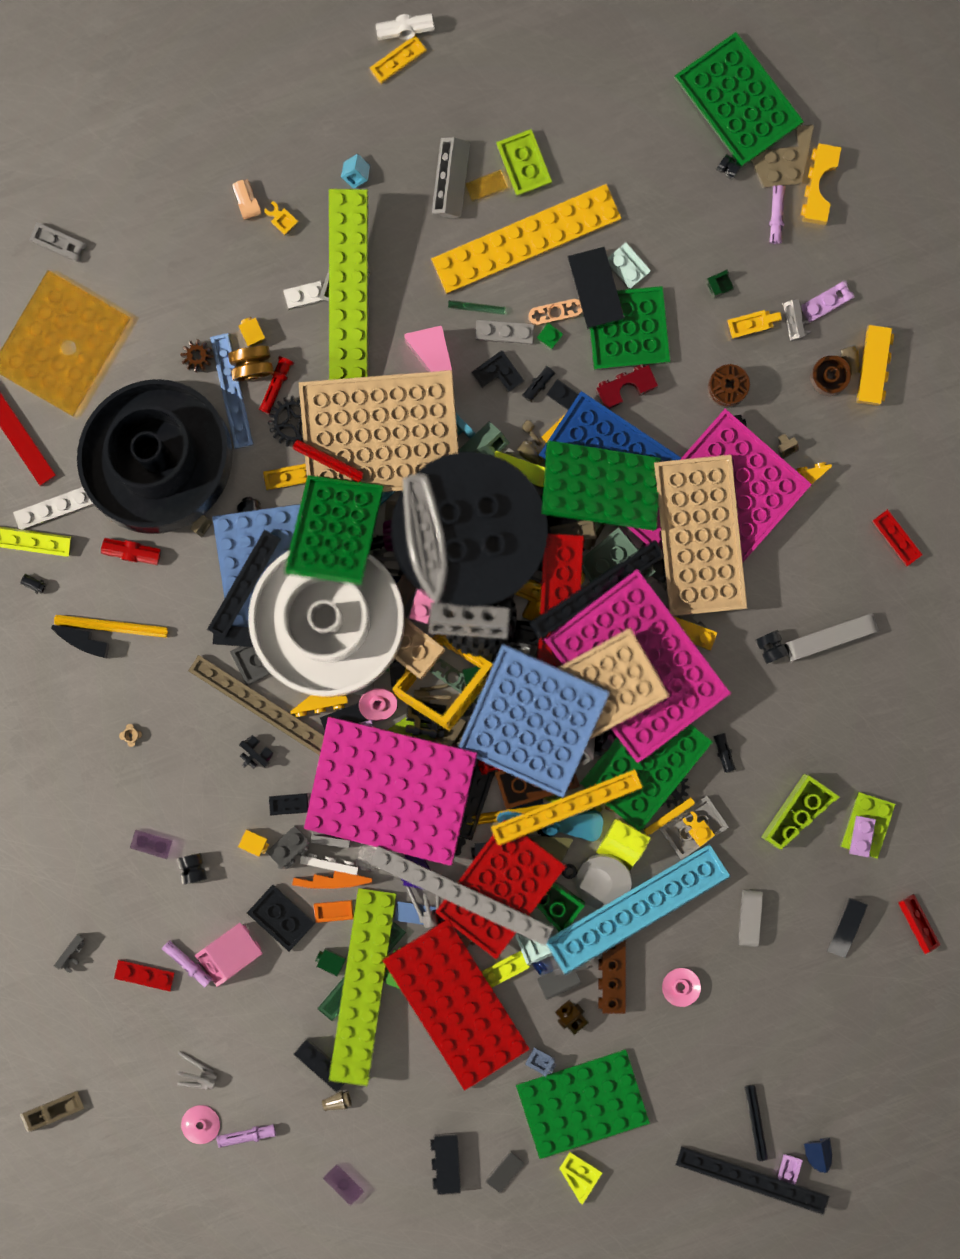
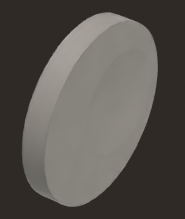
M598 854L591 856L578 869L576 875L577 892L585 903L594 908L600 909L631 890L632 877L629 868L621 859L613 855Z

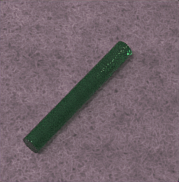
M451 300L448 302V308L505 315V307Z

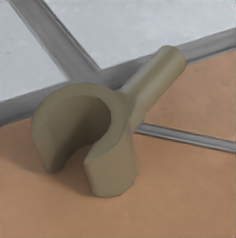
M526 420L522 425V429L539 446L542 442L532 431L535 425Z

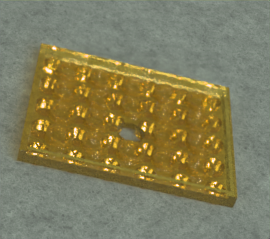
M47 270L0 350V375L73 417L131 318ZM65 341L75 343L76 350L73 354L65 355L62 353L61 346Z

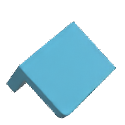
M356 154L343 163L341 178L354 189L368 181L370 165L359 154Z

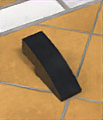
M52 625L51 629L70 645L91 655L107 659L109 643L91 640L92 632Z
M847 898L828 946V952L843 958L846 957L868 906L867 904Z

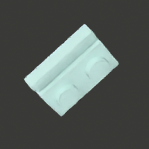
M624 243V245L608 257L610 268L628 289L633 288L651 272L627 243Z
M515 934L528 966L552 955L547 945L544 946L523 935Z

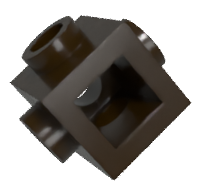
M570 1000L555 1011L559 1017L557 1022L563 1029L568 1028L573 1035L589 1023L582 1015L585 1011L578 1003L574 1005Z

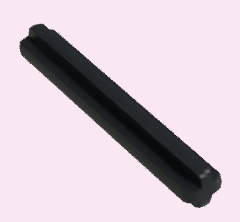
M753 1084L745 1086L757 1160L765 1161L768 1159L756 1087Z

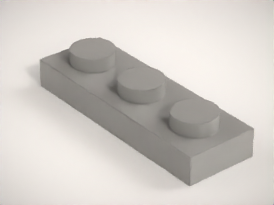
M477 320L475 340L532 344L534 324Z

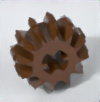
M198 339L196 340V345L189 341L191 347L183 346L187 353H181V357L186 358L182 361L183 365L188 364V370H191L194 366V372L196 373L199 367H201L202 371H205L204 364L211 366L207 359L214 358L213 355L208 354L212 351V348H206V342H203L200 346V340ZM195 352L196 354L200 352L201 358L199 360L198 358L197 360H194L193 354Z

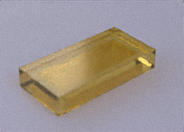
M501 170L465 183L472 202L507 189Z

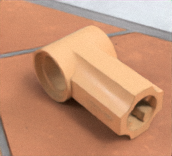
M248 179L234 183L233 187L239 201L238 206L243 220L262 214Z

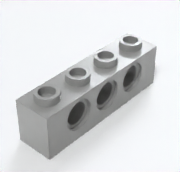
M431 603L429 633L507 639L509 608L462 607L444 603Z

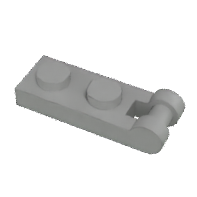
M38 222L29 239L76 262H79L81 258L80 253L86 247L85 243ZM70 244L75 246L73 252L68 251Z

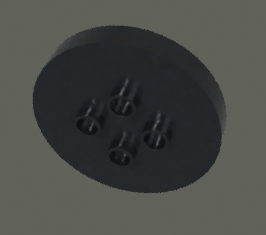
M144 380L115 391L92 412L79 439L77 469L82 487L87 496L112 522L139 533H166L195 522L211 509L219 499L231 472L232 443L222 417L213 405L198 391L171 380Z
M453 453L437 458L422 467L416 474H426L429 477L445 538L447 575L439 603L462 607H487L512 596L534 575L546 548L547 517L546 514H542V500L536 488L515 466L501 458L486 453ZM402 490L395 504L391 521V542L394 555L409 582L422 594L430 598L420 584L411 561Z

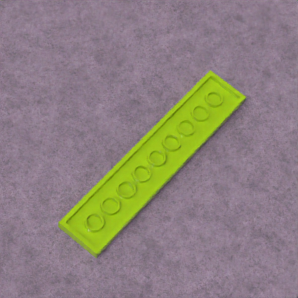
M329 189V380L368 377V189Z
M358 888L329 1081L368 1086L386 968L382 959L388 955L396 893Z

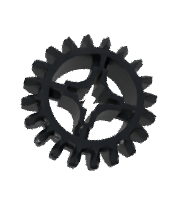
M291 396V402H288L287 398L284 397L285 404L282 405L280 401H277L279 408L272 407V410L276 413H269V417L274 419L268 421L269 425H274V427L269 429L270 432L277 431L273 436L274 439L280 436V444L287 440V447L290 446L291 442L294 445L296 440L303 442V434L300 430L302 417L301 415H296L292 410V407L301 408L300 396L297 402L294 396ZM286 409L287 419L278 424L281 413ZM290 413H292L296 420L299 419L296 425L298 430H296L293 424H289V421H291ZM291 428L295 431L296 437L287 436L280 430Z

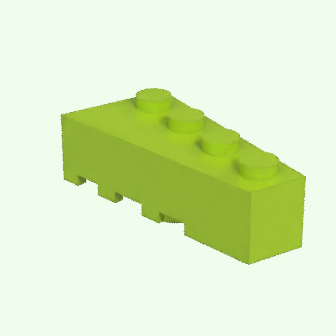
M803 774L761 838L782 850L801 830L812 823L831 803L835 802L839 796L811 776Z

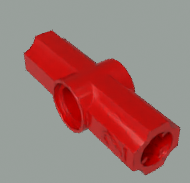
M104 538L101 554L119 557L130 562L158 565L161 549L143 546L140 543L127 540L119 541Z

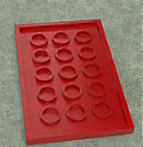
M493 834L457 883L530 916L567 866L526 835L498 846ZM446 899L435 911L445 921L448 919L453 927L495 959L500 956L516 934V932Z

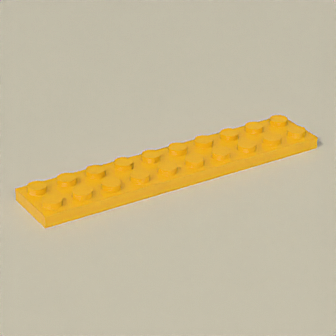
M604 184L433 257L431 260L446 294H449L621 220V216L607 184Z

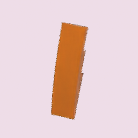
M334 871L333 877L314 874L313 881L294 877L292 885L306 888L335 889L371 883L373 878Z

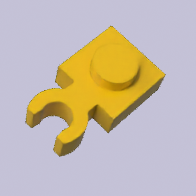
M272 201L271 204L275 207L274 211L269 212L265 208L264 212L267 216L274 217L271 223L286 236L298 221L285 208L280 212L278 205Z
M691 811L693 820L691 822H688L685 818H682L684 824L692 827L688 833L701 847L715 834L704 820L698 823L696 813Z

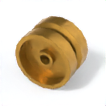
M269 346L248 347L228 353L229 363L237 366L231 370L233 381L255 380L274 374L272 363L265 361L271 357Z

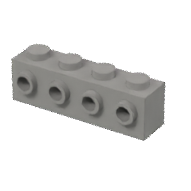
M455 137L441 138L432 214L445 218H461L470 142Z

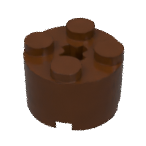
M835 355L825 356L812 368L810 380L817 392L825 396H834L841 393L848 386L851 379L849 364L842 357ZM833 372V378L828 379V373Z

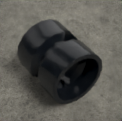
M778 630L756 639L759 649L764 651L762 656L766 664L789 654L785 644H781L782 637Z
M201 853L177 858L179 869L183 870L180 874L183 885L207 879L205 869L201 867L203 864Z

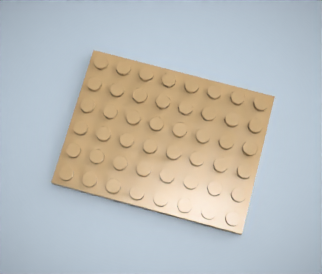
M452 370L299 382L304 443L363 472L364 476L360 481L361 483L383 485V492L402 491L403 479L405 477L416 474L422 467L437 458L459 452ZM305 455L307 476L357 482Z

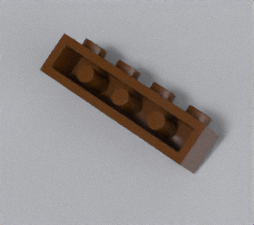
M625 939L603 952L602 959H598V970H602V978H598V990H602V997H598V1009H602V1014H626Z

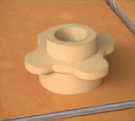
M133 724L126 725V729L119 734V738L126 741L130 747L135 746L138 738L142 737V732L137 731Z

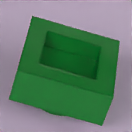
M547 323L536 339L552 350L563 336V333L550 323Z

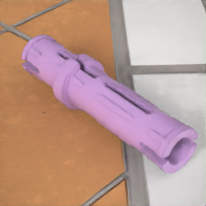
M782 185L773 186L772 217L769 222V226H771L770 243L772 244L782 243V227H784L785 223L783 222L785 186Z
M171 940L163 946L162 950L188 972V976L196 979L204 988L211 982L213 978L206 974L199 964L194 963L175 946Z
M274 1124L259 1128L254 1126L249 1130L218 1135L217 1144L221 1148L249 1141L259 1142V1139L276 1137Z

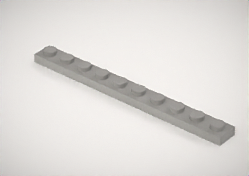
M380 846L377 847L370 862L373 866L546 946L554 929L545 923Z

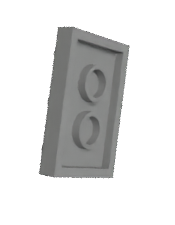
M707 795L659 828L681 860L700 848L688 833L692 827L684 824L682 818H685L688 822H691L693 820L691 811L696 813L698 823L704 820L715 834L711 839L729 828Z

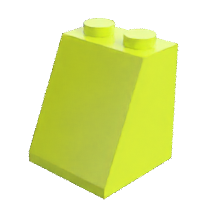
M614 819L596 852L598 854L613 855L621 859L631 870L651 838Z

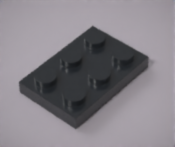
M273 884L247 912L253 920L288 952L315 924L313 920Z

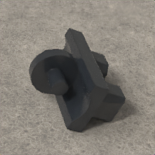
M251 735L245 741L242 740L239 744L250 754L249 757L244 752L240 755L245 761L242 764L244 768L249 764L255 769L257 764L253 761V758L262 766L267 767L270 764L268 761L274 753L267 747L260 754L257 753L254 748L260 741L254 735Z

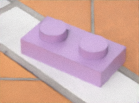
M855 817L849 854L869 857L876 819Z
M784 1154L777 1178L796 1184L803 1159Z

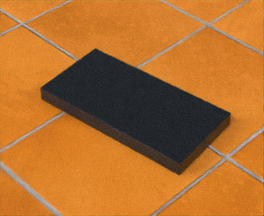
M605 247L569 255L567 258L587 329L624 320Z

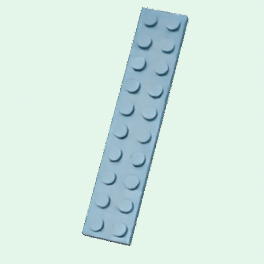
M709 844L552 936L546 945L566 975L729 879L730 875Z

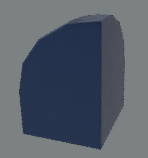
M822 1138L820 1142L809 1141L805 1143L804 1147L808 1162L817 1171L827 1173L832 1164L830 1138Z

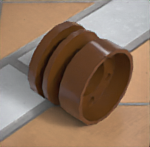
M722 365L714 371L709 379L707 386L708 395L718 406L725 408L734 407L740 404L748 394L750 387L749 377L745 370L737 365ZM726 381H727L728 383L731 382V381L734 383V384L732 385V388L729 387V388L727 389V388L725 387V385L727 384Z

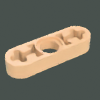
M571 299L535 307L529 312V321L531 324L539 326L578 317L582 313L580 301L578 299ZM572 303L580 307L577 309V313L569 310L567 311L568 315L564 316L565 311L562 305H566V309L571 308ZM553 307H558L561 310V315L557 318L550 314V310ZM544 309H548V320H546V316L540 317V321H536L535 318L532 319L535 312L545 314Z

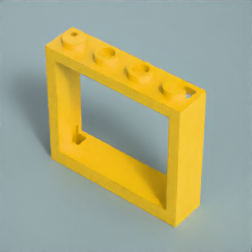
M435 634L432 639L440 646L444 645L480 668L477 674L443 717L406 694L418 678L407 668L403 676L396 680V685L392 690L397 698L448 731H451L483 690L493 664L479 655L476 657L470 653H462L461 649L456 650L452 646L453 643L448 642L445 634Z

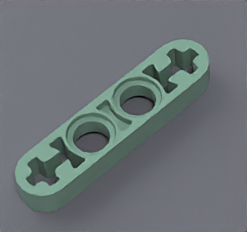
M439 658L436 663L441 662L440 666L443 669H446V666L450 669L445 673L444 678L440 676L443 674L440 670L433 671L434 667L430 669V672L462 693L465 685L463 673ZM450 672L458 674L459 679L457 682L451 683L448 681V674ZM477 696L473 702L477 704L479 697Z

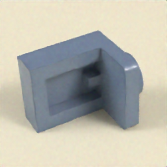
M535 1047L525 1065L538 1071L545 1077L547 1073L551 1074L556 1066L554 1063L555 1058Z

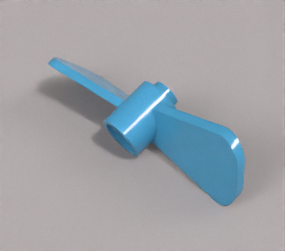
M596 810L584 811L544 827L542 832L551 836L561 832L587 841H596L602 834L603 816ZM502 812L497 816V822L502 823L504 819L509 820L523 813Z

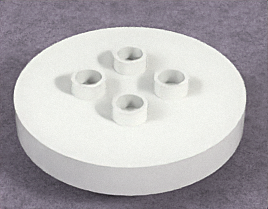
M287 551L266 569L259 579L251 598L249 631L259 659L279 681L290 688L308 695L337 697L351 694L367 687L388 669L395 659L403 640L405 609L395 580L387 569L370 554L362 585L286 575L284 569L289 553Z

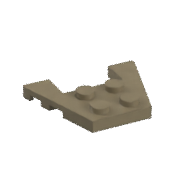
M813 125L796 128L798 146L765 150L751 160L763 188H772L774 185L790 186L802 184L814 128Z

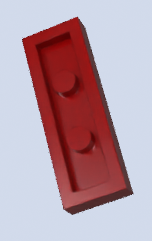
M888 509L872 521L906 567L922 556V553Z
M909 895L898 902L924 954L939 947L940 943L915 895Z
M118 960L114 979L170 992L175 972Z

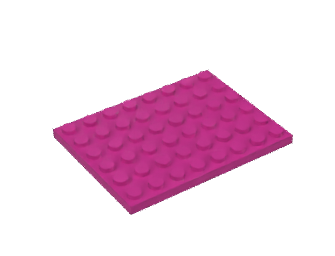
M724 409L680 460L731 455L743 563L812 484L728 410ZM658 507L657 528L655 531L632 527L627 528L646 545L656 540L663 552Z
M635 570L544 640L564 665L629 628L632 629L669 694L667 698L611 728L635 761L639 763L731 693L640 572Z
M329 716L304 829L374 847L380 846L386 850L452 866L478 752Z

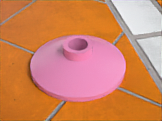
M375 688L367 691L359 701L361 714L372 721H382L391 717L397 708L395 695L384 688Z
M677 968L665 976L662 983V991L669 1003L674 1006L685 1007L697 1000L701 991V985L694 972L685 968ZM680 983L684 984L685 988L682 991L678 990L677 988L678 984Z
M198 1105L190 1108L184 1114L181 1127L183 1134L189 1141L195 1144H206L217 1136L220 1129V1120L212 1108ZM198 1122L203 1123L204 1127L202 1129L197 1128Z

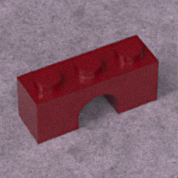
M641 364L633 368L634 372L627 374L623 372L615 376L616 380L611 382L605 380L599 383L596 392L601 404L608 409L622 404L623 400L620 390L626 385L634 386L639 395L656 389L658 384L650 366L644 367Z

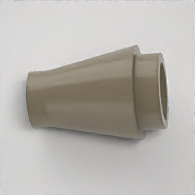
M850 346L841 349L840 356L849 364L851 375L861 372L859 353L856 347Z
M528 439L516 449L519 455L530 463L540 465L544 461V458L539 456V451L533 442H530Z
M342 1090L323 1099L322 1106L324 1111L348 1109V1107L352 1106L349 1092Z

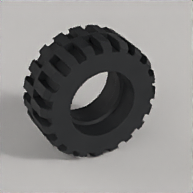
M511 596L499 603L487 606L509 608L507 639L445 634L448 642L453 643L452 646L456 650L461 649L462 653H470L476 657L478 655H483V657L489 656L490 653L496 654L500 651L503 644L508 646V643L512 642L517 622L516 604L511 599Z

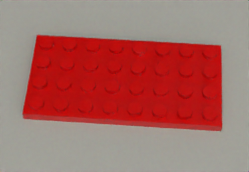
M448 919L382 959L464 1091L530 1050Z

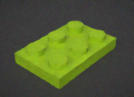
M532 129L496 142L516 197L552 183Z
M858 792L840 847L850 850L856 816L876 819L869 856L878 859L895 804Z

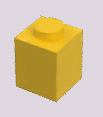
M248 317L238 325L248 347H254L266 341L256 318Z
M246 829L238 847L260 857L261 853L265 855L269 844L267 843V838Z

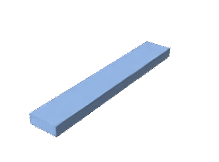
M229 333L212 336L210 340L234 449L253 445L240 381H233L231 370L236 366L229 363L228 353L233 351Z

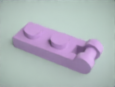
M846 280L801 305L802 314L809 323L855 297L853 292L849 291ZM841 290L844 297L839 299L836 293Z

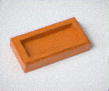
M352 900L314 903L315 923L354 919Z

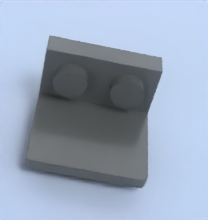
M294 826L267 853L279 865V869L283 867L288 869L295 862L293 858L296 855L302 856L310 849L307 846L310 841Z

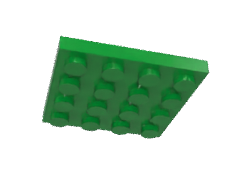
M663 286L617 290L624 320L590 329L594 370L639 366L641 364L670 363Z

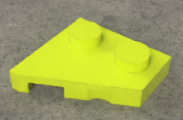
M570 1151L559 1167L578 1201L583 1205L602 1172Z

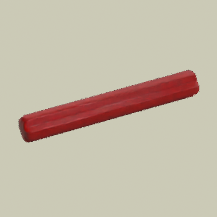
M296 440L293 445L294 450L357 482H360L364 476L363 472L300 440Z

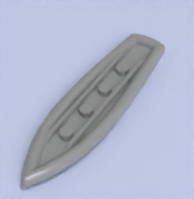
M413 474L403 479L408 547L420 584L434 603L438 604L444 590L447 575L445 538L429 477L426 474Z

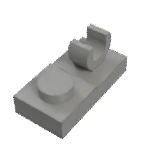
M799 299L783 303L790 341L810 334L811 331H805L803 325L808 324L809 321H802V307Z

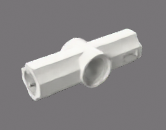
M432 13L414 17L409 14H402L396 20L376 23L378 40L395 37L408 40L417 33L435 30Z

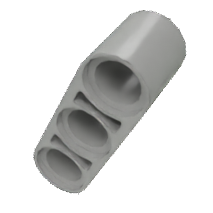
M742 891L738 945L758 947L762 891Z

